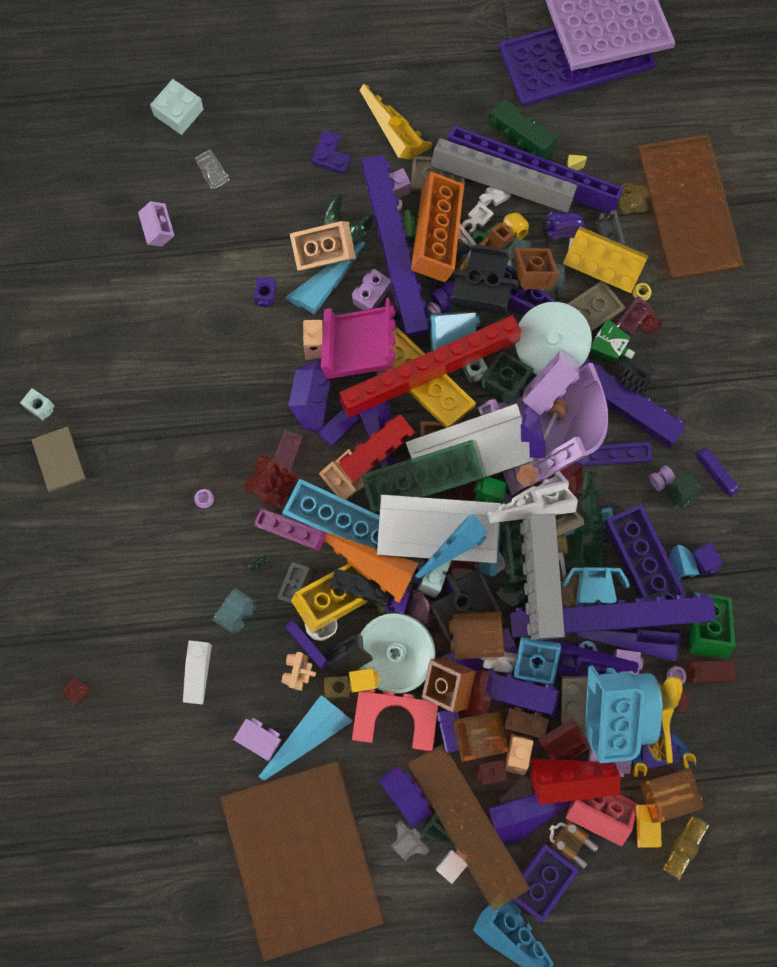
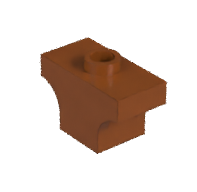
M501 222L490 230L484 241L480 243V246L505 250L513 244L514 239L512 238L514 233Z

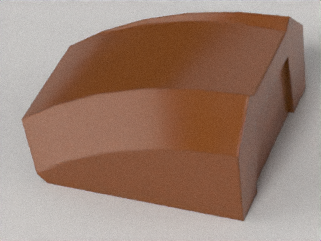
M514 248L517 277L520 286L524 290H548L555 286L559 272L549 248Z

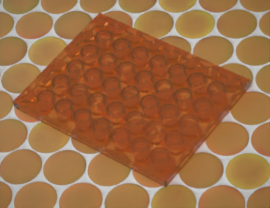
M338 761L221 797L264 962L384 924Z

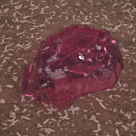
M413 589L410 595L411 600L406 608L407 615L412 616L425 627H428L434 622L435 615L429 614L430 604L424 597L423 592Z

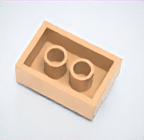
M340 221L290 234L298 271L356 259L349 222Z

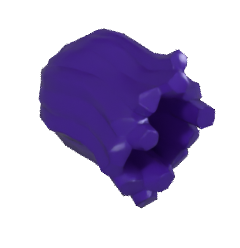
M552 210L547 215L549 226H546V231H548V236H550L552 241L559 238H574L578 228H584V220L577 213H557Z

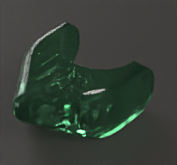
M336 193L333 196L324 216V225L344 221L340 210L343 195L340 193ZM368 213L359 224L355 226L349 225L353 242L362 239L369 231L374 221L372 213Z

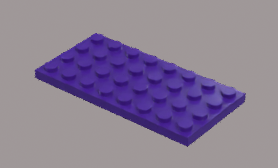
M555 27L499 43L501 54L522 107L654 69L656 66L652 54L647 53L571 71Z

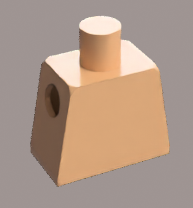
M322 320L303 321V341L306 360L321 359ZM310 347H317L318 349H316V350H311V349H309V348H310Z
M511 733L504 771L524 775L527 772L533 746V739L531 737Z

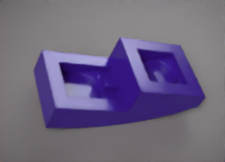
M343 408L327 423L318 435L333 447L345 436L347 431L358 423L360 418L356 415L348 418Z

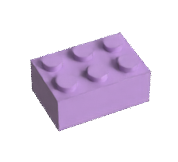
M561 348L525 387L523 402L539 415L544 411L547 413L552 408L553 401L556 398L560 399L566 393V388L569 384L573 385L579 379V362Z

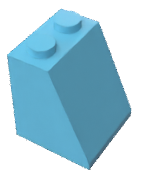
M474 311L429 314L431 351L476 332V327H479V316H476Z

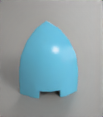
M675 546L669 555V561L678 579L680 580L683 576L693 577L699 575L696 561L691 552L684 546Z

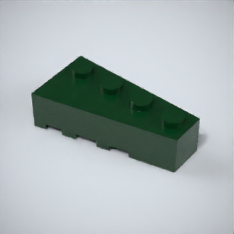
M506 99L490 111L488 122L491 127L501 132L507 141H511L515 145V148L547 160L555 153L559 136L555 133L549 134L547 127L544 125L540 127L536 125L534 118L531 116H523L522 110Z

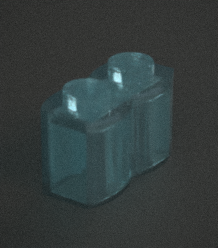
M234 587L212 620L232 634L235 631L239 632L244 626L243 619L246 615L250 616L255 610V601Z

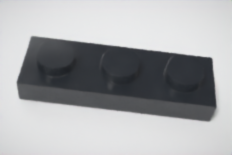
M336 568L334 570L329 589L385 607L387 606L390 593L382 591L381 585L376 581Z

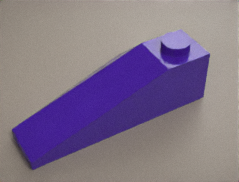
M533 793L488 806L487 810L498 848L520 841L568 807L570 802L539 805L536 794Z

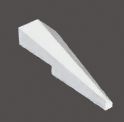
M559 471L555 473L553 478L544 479L541 485L537 487L532 486L512 498V502L507 505L503 503L495 512H488L487 518L489 523L525 519L531 514L555 513L557 515L576 512L578 500L568 489L569 482Z

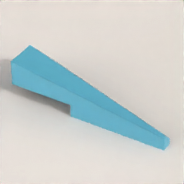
M364 241L354 245L356 258L365 247ZM356 259L326 266L287 295L285 299L315 315Z
M321 695L259 777L264 781L351 724L352 720Z

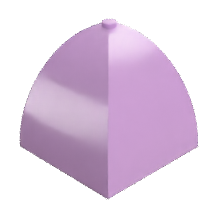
M588 363L579 369V379L573 385L569 384L566 388V393L560 398L567 403L568 411L563 419H555L545 440L546 458H537L534 467L538 471L535 484L593 453L605 439L608 427V409L605 394L593 363ZM523 397L498 404L496 399H491L478 407L480 415L483 416L517 404L523 418L526 403L523 402ZM545 411L539 415L543 434L552 418ZM528 462V463H525V464H522V465H530L531 462ZM522 465L502 471L511 495L518 494L531 487L520 484L516 478Z

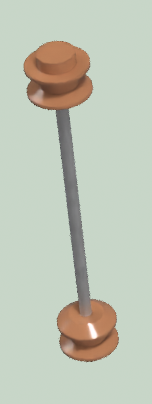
M555 399L552 408L547 412L552 418L544 433L545 440L555 419H563L568 411L567 403L561 399ZM533 458L530 465H522L519 468L516 478L520 484L524 486L535 484L538 477V471L534 467L537 458Z

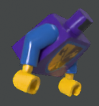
M660 732L656 743L641 745L640 754L635 759H632L633 766L635 767V777L638 776V771H642L645 777L647 768L668 765L662 732ZM670 733L673 763L682 762L681 759H683L685 768H689L687 761H692L696 765V757L688 751L675 734Z

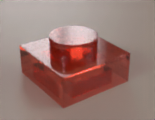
M652 310L636 319L637 325L646 335L663 325Z
M74 677L61 692L77 706L91 690L77 677Z

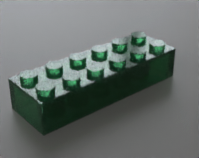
M469 440L361 475L372 512H380L381 495L425 498L488 478L476 440Z

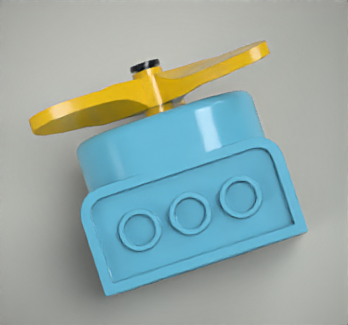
M593 665L589 666L584 736L600 763L635 759L640 754L641 745L654 744L658 741L661 726L667 764L673 763L670 720L673 712L677 711V705L683 688L680 678L670 677L661 686L651 673L632 675L628 672L617 673L614 668H607L606 674L599 675Z

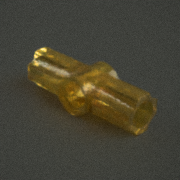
M695 816L690 818L685 830L677 837L673 844V851L663 868L665 872L680 879L689 861L694 859L699 850V843L709 826L706 822Z

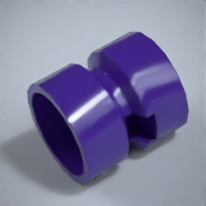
M453 279L443 284V288L439 287L430 293L433 303H437L441 307V313L452 308L450 296L452 295L455 283Z

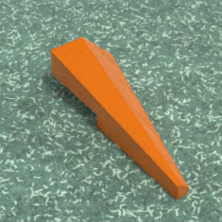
M330 533L326 534L323 543L327 542L331 545L336 554L341 553L348 559L347 562L367 579L376 581L381 585L382 591H388L395 597L394 600L400 603L419 563L399 556L377 555V549Z

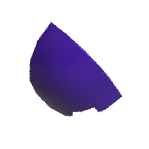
M411 586L407 587L400 603L394 600L395 597L390 594L384 611L404 615Z

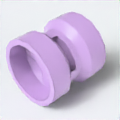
M666 465L660 468L659 472L649 475L651 484L659 492L665 488V485H671L676 481L674 473Z

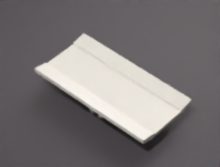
M514 404L406 442L424 496L428 497L481 479L484 476L531 462L533 458H530L529 442H521V424L523 423L518 405Z
M381 495L377 555L431 558L465 518L473 514L488 531L485 534L487 538L480 546L476 544L473 548L452 560L497 563L499 522L489 523L487 513H493L498 510L501 503Z

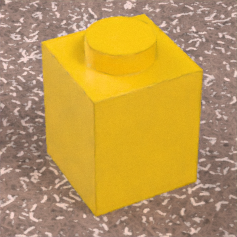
M375 667L349 672L352 692L376 689L378 687L377 683H380L379 671L375 672Z

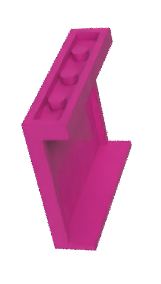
M386 298V307L334 315L331 308L324 309L321 369L326 379L393 368V360L396 359L393 345H396L395 335L393 334V331H396L394 320L396 309L394 305H391L389 298Z

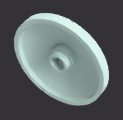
M560 302L543 303L528 311L519 323L522 331L520 341L515 343L516 350L521 362L534 374L537 375L561 348L579 362V368L586 361L591 349V330L585 317L574 307Z
M400 613L385 614L367 624L360 635L363 637L364 649L372 655L373 660L359 669L375 667V672L379 671L380 683H377V689L382 691L405 693L421 685L426 680L430 660L435 659L434 642L427 628L414 617Z

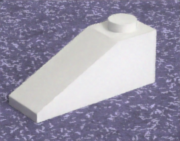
M189 641L183 693V702L203 705L212 647L209 643Z

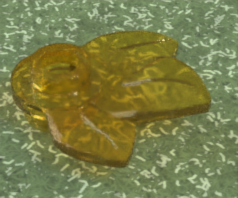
M625 183L620 186L624 188L619 200L621 211L625 215H628L632 210L637 213H645L647 211L645 198L651 194V191L643 185L634 186L632 183Z

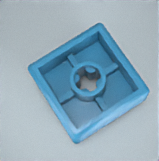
M522 636L514 669V677L553 685L561 651L560 643L531 640L529 637ZM536 657H540V660H542L538 664H535L533 660Z

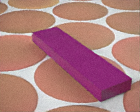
M263 508L260 509L254 526L317 551H320L327 534L324 531Z

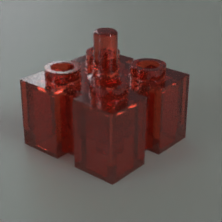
M260 455L253 468L256 470L254 476H249L243 490L254 497L260 498L259 500L267 506L283 510L289 499V496L286 494L289 489H294L300 476L290 469L283 468L284 465L276 459Z

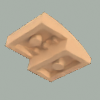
M350 449L335 462L332 461L319 473L338 497L345 500L351 498L374 479L370 472H368L352 485L338 467L341 463L339 460L347 453L349 455L353 453Z

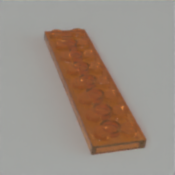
M444 744L408 763L492 910H498L530 890V887L449 753H446Z

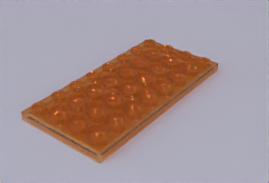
M709 134L639 145L638 153L670 280L742 268L744 264Z

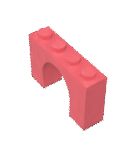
M374 689L364 690L363 692L359 691L352 741L372 743L375 721L378 714L387 707L400 706L409 711L414 719L415 728L412 749L432 752L438 705L424 698L422 700L414 699L415 695L403 694V697L395 696L394 692L383 691V694H376Z

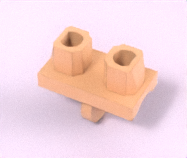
M301 652L288 654L286 665L293 666L292 674L284 673L281 682L292 689L302 691L303 683H308L309 676H316V672L311 671L312 664L308 663L310 656Z

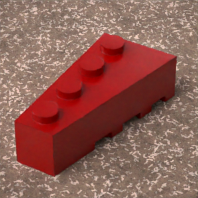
M401 414L395 419L391 418L384 424L385 427L380 431L376 430L369 436L371 439L366 443L361 442L354 448L356 450L351 455L347 453L339 460L341 463L338 467L352 485L413 437L414 430Z
M530 759V780L539 805L620 795L621 775L615 762L600 763L597 761Z

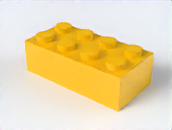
M579 227L563 264L632 293L648 255L583 227Z
M347 564L339 568L341 570L365 577L350 564ZM334 572L298 590L291 599L311 633L316 632L369 601L329 589Z

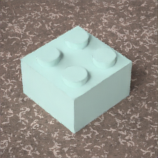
M174 79L170 81L150 104L154 116L181 135L204 110L201 98Z

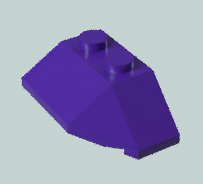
M320 358L296 370L288 405L303 429L320 432L324 428L333 378L326 379L321 369Z

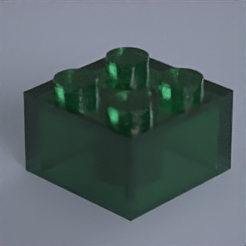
M501 350L481 377L480 388L509 406L514 405L525 387L532 380L534 368Z

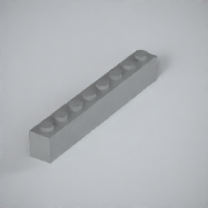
M441 138L434 148L431 162L432 167L566 213L569 211L577 188L576 184Z

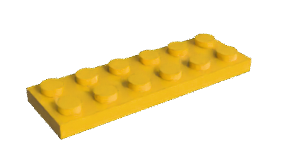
M398 327L396 331H393L396 339V345H393L396 359L393 360V368L425 355ZM447 374L408 391L445 428L453 426L476 406V402Z

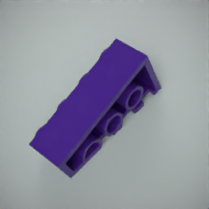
M507 265L504 278L519 281L517 273L513 271L512 267ZM495 277L491 278L488 283L495 284L498 282V279ZM519 284L518 289H511L507 309L525 316L532 308L543 303L555 302V300L541 289L524 290Z
M487 669L486 672L480 670L474 692L477 697L501 704L508 703L512 707L527 708L532 713H547L550 715V718L556 720L561 704V694L556 690L555 686L544 684V687L536 685L537 682L519 681L514 675L506 674L504 677L491 669Z

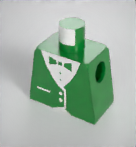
M607 319L592 342L589 355L615 364L619 357L630 362L635 352L626 347L630 336Z

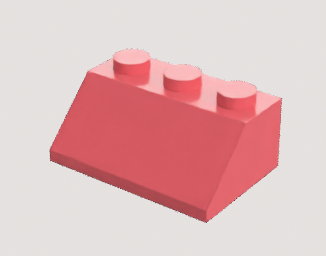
M622 795L574 800L569 805L566 819L622 847L632 832L636 816V805L638 803Z

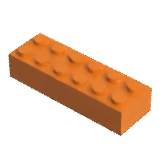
M430 172L422 184L411 265L412 271L446 282L455 270L464 184Z

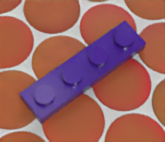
M651 443L600 445L596 451L576 461L575 467L652 462Z

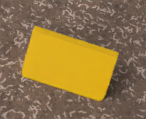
M636 805L637 846L661 847L660 806Z

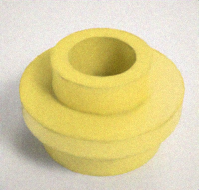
M645 283L637 284L633 289L634 298L638 301L648 300L651 296L649 285ZM639 291H643L645 295L639 294Z

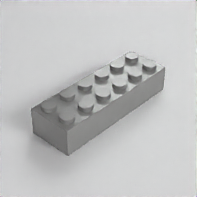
M555 513L531 514L523 519V523L520 524V533L524 535V543H522L521 549L522 554L525 555L526 562L523 563V573L527 576V583L524 585L525 595H528L526 614L530 618L527 632L531 636V640L557 639L565 636Z

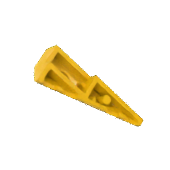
M363 84L360 92L398 158L411 160L413 156H418L433 146L430 141H424L421 138V133L419 131L415 132L409 125V122L390 105H384L379 95L375 97L368 85Z

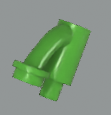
M410 210L404 211L402 223L403 229H406L408 240L406 241H414L416 235L415 218L411 216Z

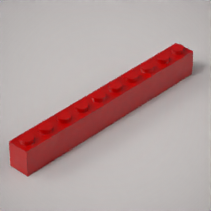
M512 315L339 392L340 402L348 418L353 417L519 342L522 330Z

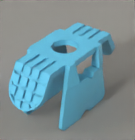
M572 568L561 586L565 588L572 574H580L576 604L586 603V606H594V602L606 603V605H612L616 602L617 599L611 574L616 575L624 588L630 587L621 568Z

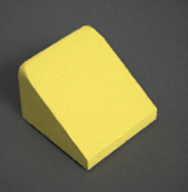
M569 155L566 167L574 170L584 168L587 156Z

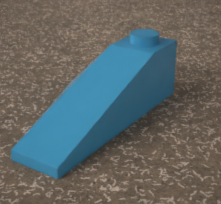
M473 514L467 516L416 573L415 577L420 578L473 548L476 544L480 546L486 540L485 534L488 531Z
M500 893L480 914L473 931L489 946L521 967H553L554 963L541 942L536 941L532 935L530 924H526L520 913L522 911L506 893Z

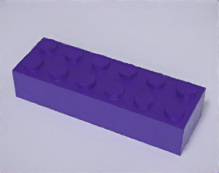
M642 504L610 517L602 523L638 599L646 598V602L654 601V597L666 596L667 600L675 599L674 596L686 595Z

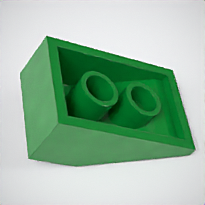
M693 592L692 598H695V594H699V592ZM707 594V597L713 596L716 621L689 624V653L728 659L736 647L732 598Z

